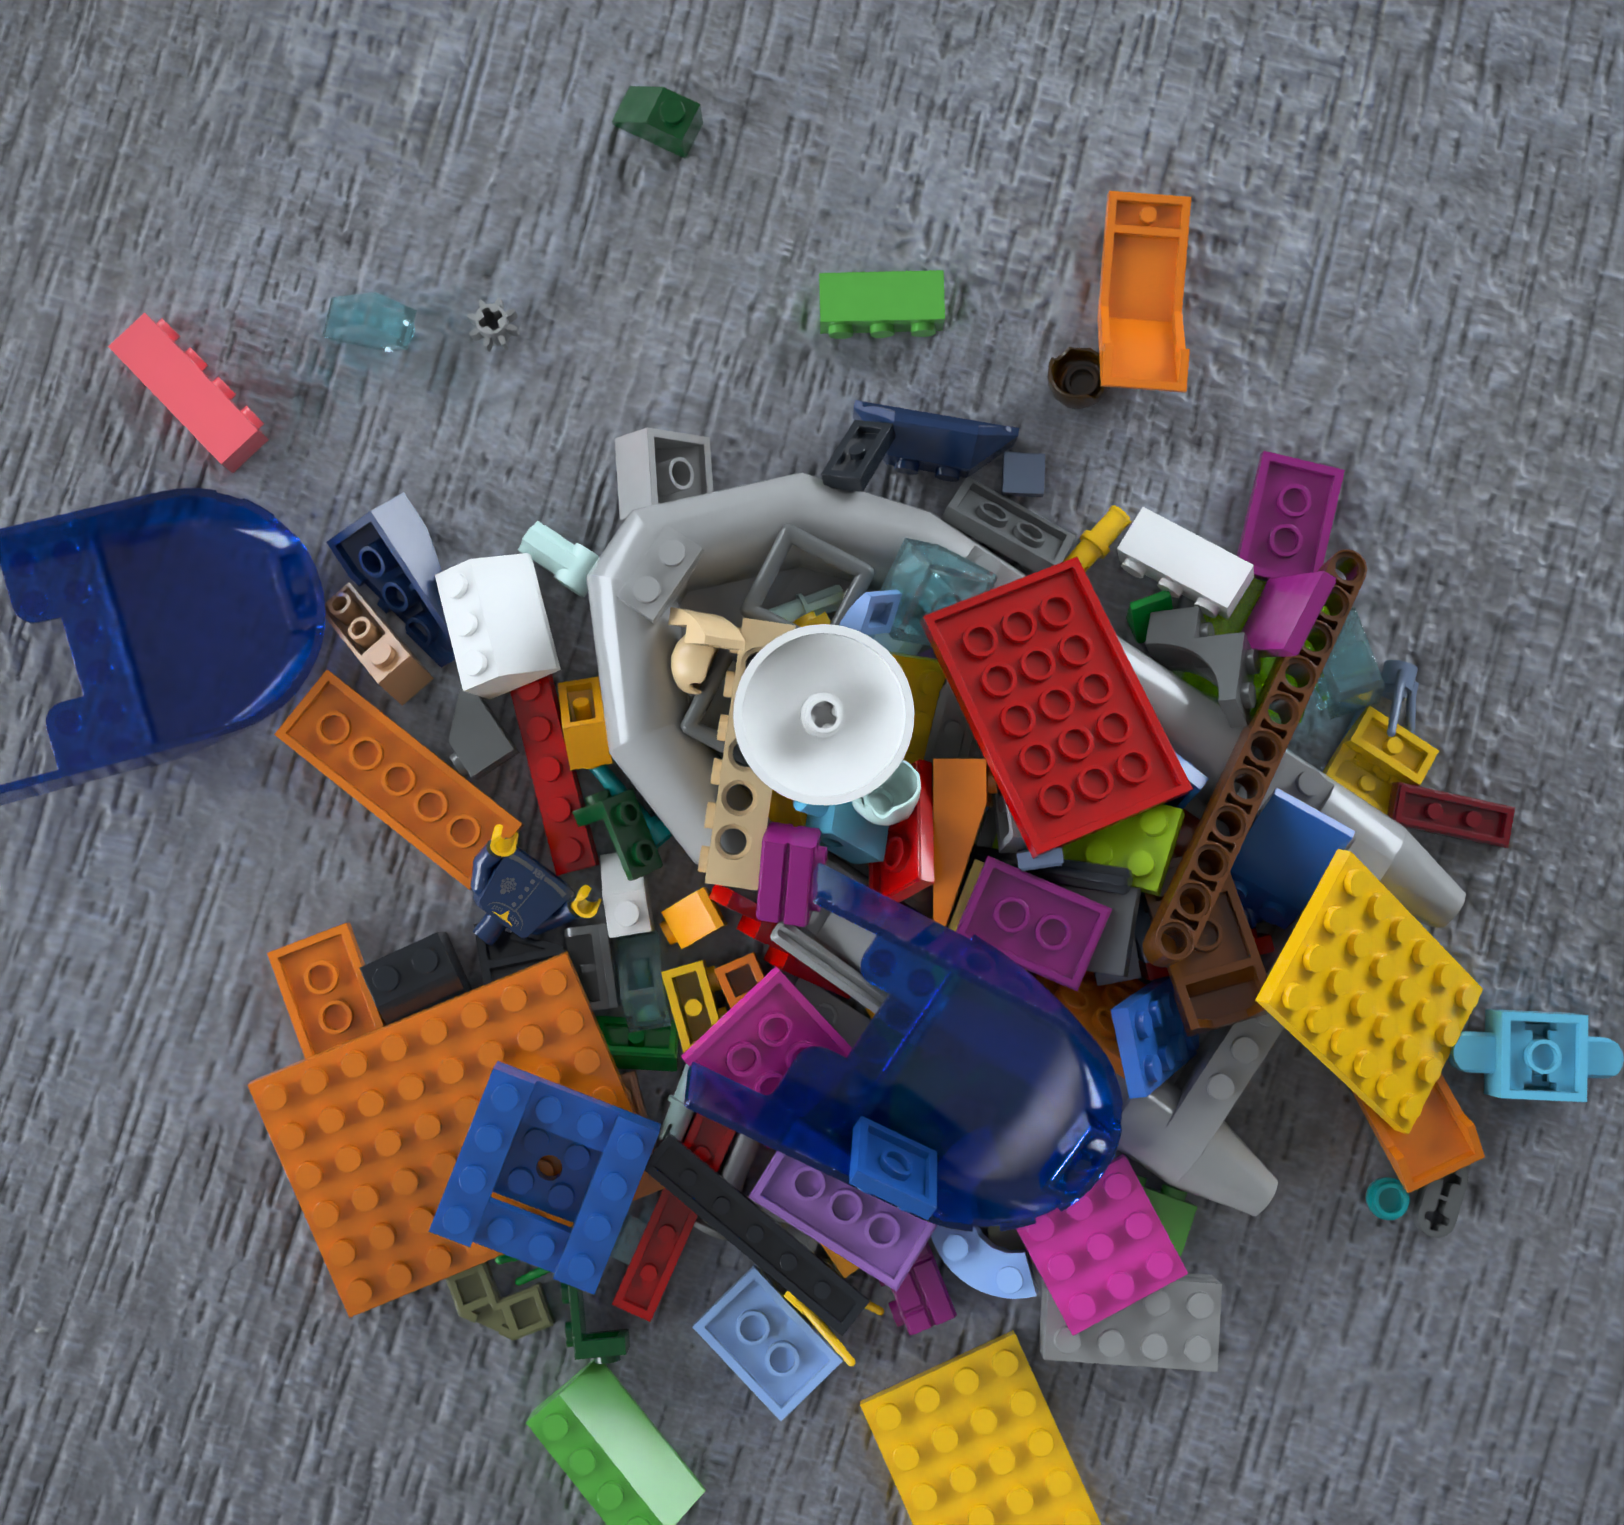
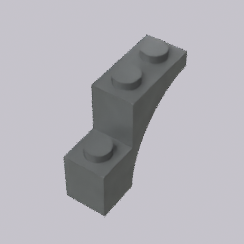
M1199 606L1151 612L1145 645L1152 659L1168 670L1196 674L1213 683L1219 689L1218 701L1230 727H1247L1250 708H1255L1256 690L1253 683L1254 676L1260 673L1261 661L1258 650L1251 648L1245 632L1215 635L1212 623L1206 622Z

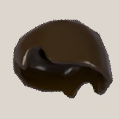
M1067 347L1057 358L1052 357L1049 361L1048 386L1054 398L1067 408L1083 409L1095 405L1110 389V387L1101 386L1099 353L1091 348Z

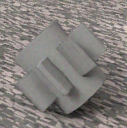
M497 298L494 304H485L484 301L479 300L480 308L476 314L467 315L469 321L477 326L469 332L473 341L484 338L483 346L487 352L492 350L493 345H502L505 350H508L507 341L511 335H520L518 328L510 324L518 318L515 309H509L504 312V304L501 298ZM495 319L499 328L492 331L488 322Z

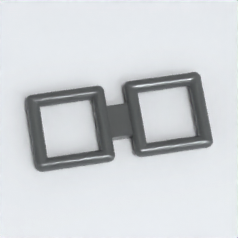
M792 524L784 525L740 608L741 615L749 619L796 625L761 607L792 545H795L854 576L830 625H839L850 607L867 591L875 575L874 568L866 562ZM727 649L718 650L707 671L705 680L698 689L702 691L701 694L695 695L680 725L684 734L721 753L724 752L725 741H718V731L701 723L732 661L737 662L738 654L730 653V650ZM757 654L752 655L748 659L746 668ZM737 744L733 752L734 759L749 766Z

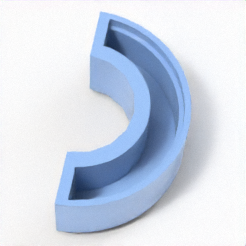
M988 1124L960 1138L948 1149L938 1163L936 1210L943 1217L932 1233L931 1238L944 1263L969 1286L983 1293L1001 1298L1021 1299L1035 1297L1039 1290L1027 1249L1009 1250L995 1245L982 1233L975 1219L974 1198L979 1184L990 1172L1004 1166L994 1125Z

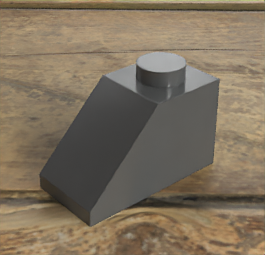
M461 684L448 741L454 753L449 757L463 777L469 773L472 778L479 780L520 752L485 699L464 692Z

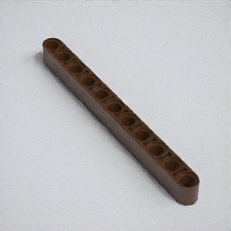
M1350 549L1340 550L1318 570L1325 571L1336 578V583L1324 604L1329 610L1330 615L1325 614L1321 610L1306 639L1312 644L1314 651L1309 650L1303 644L1299 654L1296 656L1276 657L1257 697L1256 706L1250 712L1248 726L1243 727L1145 935L1142 945L1143 953L1154 966L1161 968L1170 967L1188 957L1199 940L1365 580L1368 570L1364 558L1356 551ZM1335 569L1341 571L1346 580L1340 578ZM1285 673L1291 675L1296 680L1298 688L1288 683ZM1268 709L1278 714L1281 724L1275 723L1270 718ZM1251 746L1261 750L1264 761L1254 757ZM1234 782L1244 787L1247 799L1236 794L1233 786ZM1216 819L1223 821L1228 826L1229 837L1222 835L1218 831ZM1198 857L1205 858L1212 867L1211 875L1201 871L1198 866ZM1180 895L1186 896L1194 904V914H1189L1182 909L1179 900ZM1162 934L1169 935L1175 941V954L1169 953L1162 946Z

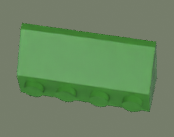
M595 1359L538 1405L526 1421L528 1427L607 1525H676L706 1490L606 1364H596Z

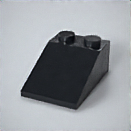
M436 932L359 968L386 1025L472 990L447 932Z

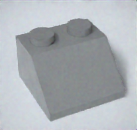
M647 427L615 438L620 520L625 521L634 509L713 492L710 437Z

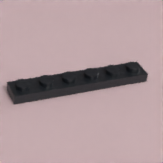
M671 1133L666 1136L650 1156L645 1168L649 1175L841 1336L844 1335L870 1302L865 1295Z

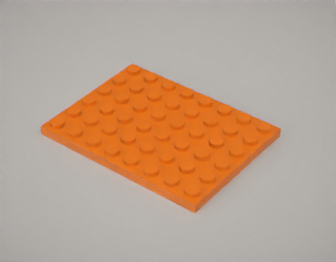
M568 951L252 1080L247 1084L349 1318L487 1262L497 1256L504 1255L474 1242L468 1247L428 1232L497 1061L636 1114ZM553 1155L543 1156L538 1161V1167L545 1175L554 1176L562 1171L561 1161ZM644 1170L632 1201L665 1187ZM493 1192L491 1195L495 1199L568 1227H572L574 1224Z

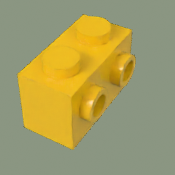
M705 959L661 972L683 1053L728 1012L726 1006L718 1007L714 992L721 990V985L714 971L715 966L707 967Z

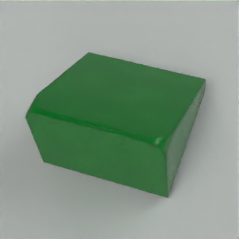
M1165 590L1129 604L1126 619L1137 643L1146 642L1151 612L1173 610L1169 591Z

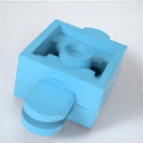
M1485 1009V1032L1462 1031L1457 1043L1451 1047V1053L1447 1059L1450 1065L1459 1071L1484 1073V1094L1504 1099L1587 1102V1078L1604 1079L1616 1076L1624 1062L1623 1052L1618 1043L1604 1037L1588 1036V1015Z

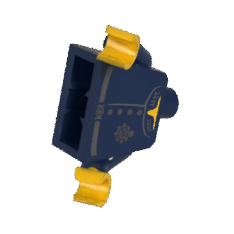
M497 824L494 827L491 840L484 845L473 859L471 889L474 893L473 899L476 905L486 912L474 928L473 933L490 946L494 945L506 928L525 939L530 934H543L579 917L591 918L597 914L601 905V898L595 902L586 900L592 889L588 885L582 886L576 897H571L575 892L566 881L556 876L554 872L517 846L519 837L517 832L510 839L501 837L503 825Z

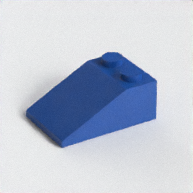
M1276 787L1258 810L1230 870L1242 906L1253 910L1264 921L1285 930L1311 899L1337 849L1345 850L1352 840L1355 831Z

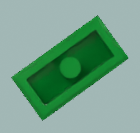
M596 1016L617 1069L677 1071L679 1035L674 1020Z

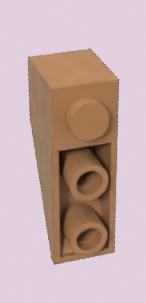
M350 582L319 608V611L374 680L402 706L434 679L414 653Z

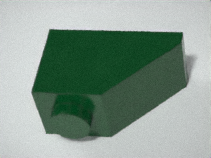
M629 86L612 120V124L686 159L703 125V119L699 103L665 87Z

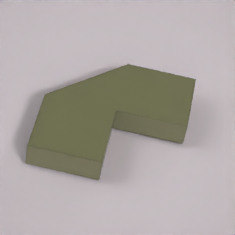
M488 1261L445 1278L460 1317L474 1323H480L513 1341L555 1324V1319L541 1282L501 1297Z

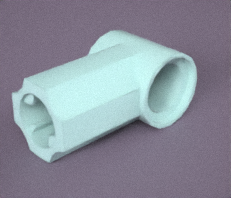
M537 521L522 538L518 551L521 554H530L535 563L554 574L553 578L584 598L588 593L586 576L599 559V556L579 543L572 544L554 530Z

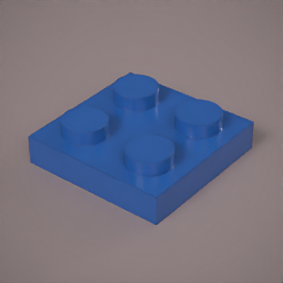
M861 1116L853 1127L849 1184L866 1194L875 1195L896 1205L904 1212L913 1213L928 1220L937 1208V1151Z

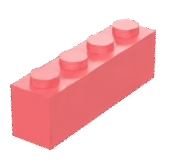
M144 312L108 347L217 461L234 473L269 440L259 430L264 425L263 421L247 405L240 410L231 401L236 396V393L219 376L212 381L203 372L208 367V364L191 347L184 352L175 343L180 338V335L163 318L156 323Z

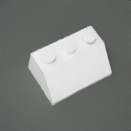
M523 553L469 559L435 575L464 692L493 699L561 670L530 554Z

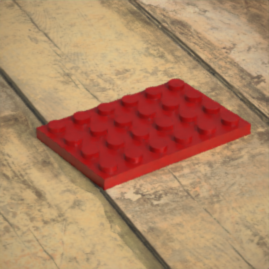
M1078 557L929 613L920 620L928 641L1033 859L1055 848L1068 845L1188 794L1193 790Z

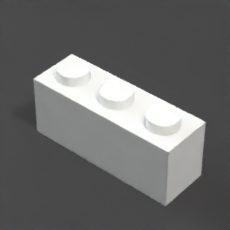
M1142 507L1117 547L1119 561L1122 562L1121 567L1137 578H1143L1146 575L1159 582L1157 586L1162 591H1169L1172 597L1179 598L1180 595H1183L1195 602L1194 607L1199 606L1203 614L1212 618H1216L1219 614L1229 619L1254 578L1253 564L1145 507Z

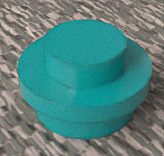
M1381 1177L1369 1185L1366 1192V1203L1369 1210L1378 1218L1395 1220L1407 1211L1410 1196L1399 1180L1392 1177Z

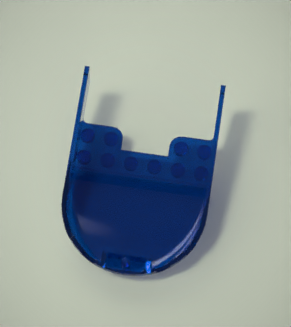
M180 488L160 491L1 528L0 566L12 608L20 619L31 624L62 619L83 696L60 702L48 711L46 728L58 770L0 785V806L147 766L152 768L180 759L250 729L288 703L307 680L317 661L322 647L326 618L325 598L321 579L309 552L295 533L293 534L284 524L276 519L274 514L245 498L239 499L227 494L217 493V490L202 488Z
M818 863L813 870V902L876 934L860 961L861 974L871 985L889 993L847 1057L821 1046H811L803 1049L796 1056L775 1090L769 1095L760 1094L696 1062H692L687 1073L684 1106L856 1189L858 1188L849 1184L853 1127L861 1116L937 1151V1208L928 1220L913 1213L909 1214L950 1229L973 1232V1226H1000V1231L1017 1229L1036 1224V1217L1049 1213L1056 1208L1062 1212L1080 1200L1093 1188L1107 1170L1116 1153L1122 1134L1123 1100L1120 1085L1110 1060L1091 1033L1042 983L1003 952L977 935L973 934L971 939L881 893ZM871 1195V1196H873V1197H875V1198H877V1199H880V1200H882V1201H884V1202H886V1203H888V1204H890V1205H892V1206L898 1208L896 1205H894V1204H892V1203H890V1202H887V1201H885V1200H883V1199H881V1198H879V1197H877V1196H875V1195Z

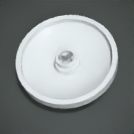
M829 624L809 625L788 631L775 638L761 649L749 663L741 677L735 695L733 708L734 730L745 761L758 778L771 789L791 800L805 804L838 805L851 802L871 793L881 786L898 768L912 738L914 702L908 680L902 668L889 651L876 640L864 633L844 626Z

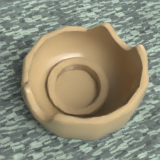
M685 634L676 643L672 652L671 670L674 681L679 689L688 694L699 695L702 691L698 689L705 680L707 671L719 648L685 643Z

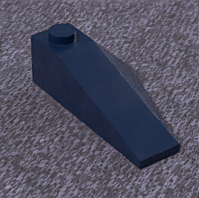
M403 492L369 511L326 543L348 576L359 587L366 584L380 598L377 605L386 614L393 611L406 624V634L442 668L456 660L435 575L442 572L426 525Z

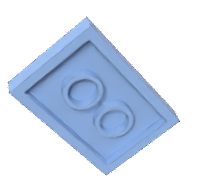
M754 1264L693 1323L692 1327L769 1410L782 1421L843 1362V1358L838 1355L812 1324L783 1297L784 1295Z

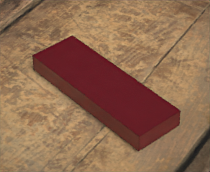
M1393 782L1387 816L1405 828L1498 848H1508L1515 807L1406 783Z

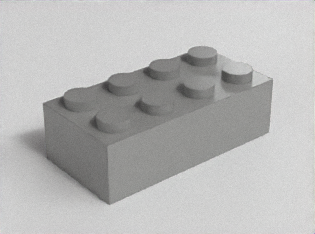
M1188 1273L1073 1336L1044 1281H1042L1038 1349L1044 1360L1217 1372L1222 1284L1213 1275Z

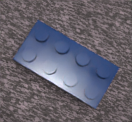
M1170 976L1154 979L1111 1009L1129 1099L1147 1097L1197 1054L1199 1034L1187 1037L1173 996L1175 990Z

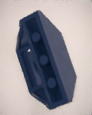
M855 400L853 410L854 420L893 423L896 438L885 454L883 461L887 465L894 466L896 472L917 475L919 470L935 473V478L950 482H957L960 477H970L1013 447L1020 429L1019 427L904 409L861 400Z

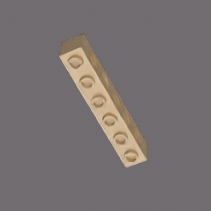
M743 618L742 628H736L745 640L744 650H730V653L738 654L736 670H727L723 697L731 698L729 715H720L717 740L725 741L723 759L714 758L710 784L719 785L716 803L708 802L704 828L712 829L710 846H701L698 872L706 873L705 883L758 891L762 838L767 829L772 789L761 781L749 766H741L734 759V748L738 744L733 722L734 700L739 682L746 670L748 659L752 655L757 654L775 638L796 629V625ZM742 784L751 790L753 801L748 808L737 810L728 803L727 794L734 785ZM735 828L744 833L747 842L741 852L730 853L722 847L721 836L728 829Z

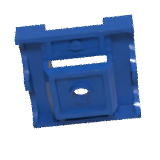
M497 1061L428 1232L468 1247L471 1246L472 1242L555 1273L554 1280L594 1295L660 1133L661 1124ZM546 1155L557 1157L562 1163V1171L554 1176L543 1174L538 1167L539 1159ZM494 1192L573 1222V1227H568L491 1197Z

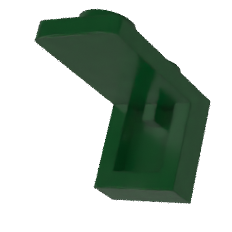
M609 788L585 797L588 805L572 811L578 827L604 819L629 881L643 877L663 866L633 788L611 795Z
M561 1282L563 1304H570L571 1321L565 1322L567 1348L574 1347L575 1360L595 1358L596 1364H609L620 1361V1355H626L630 1347L629 1329L587 1333L583 1290Z

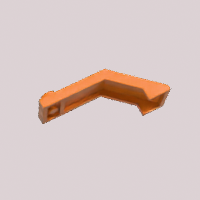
M1109 191L1107 194L1097 317L1101 386L1182 393L1187 391L1190 349H1186L1182 309L1192 197Z
M1442 1073L1435 1082L1422 1108V1112L1416 1119L1409 1135L1395 1131L1352 1091L1407 1193L1485 1158L1475 1124L1462 1111Z

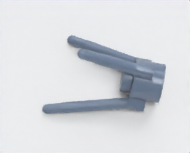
M1386 660L1382 672H1373L1371 684L1341 741L1364 709L1371 705L1379 689H1382L1381 696L1392 700L1387 735L1389 737L1395 736L1402 701L1405 700V729L1414 734L1416 695L1419 683L1415 680L1418 668L1405 661Z

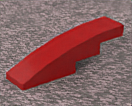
M714 885L709 898L742 914L736 929L755 940L769 945L763 960L787 973L850 999L851 996L771 940V933L778 923L758 920L756 917L757 903L725 886Z

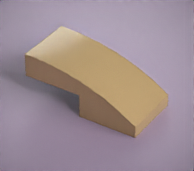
M670 608L668 625L686 628L685 643L727 650H744L745 640L736 626L724 617L692 610Z

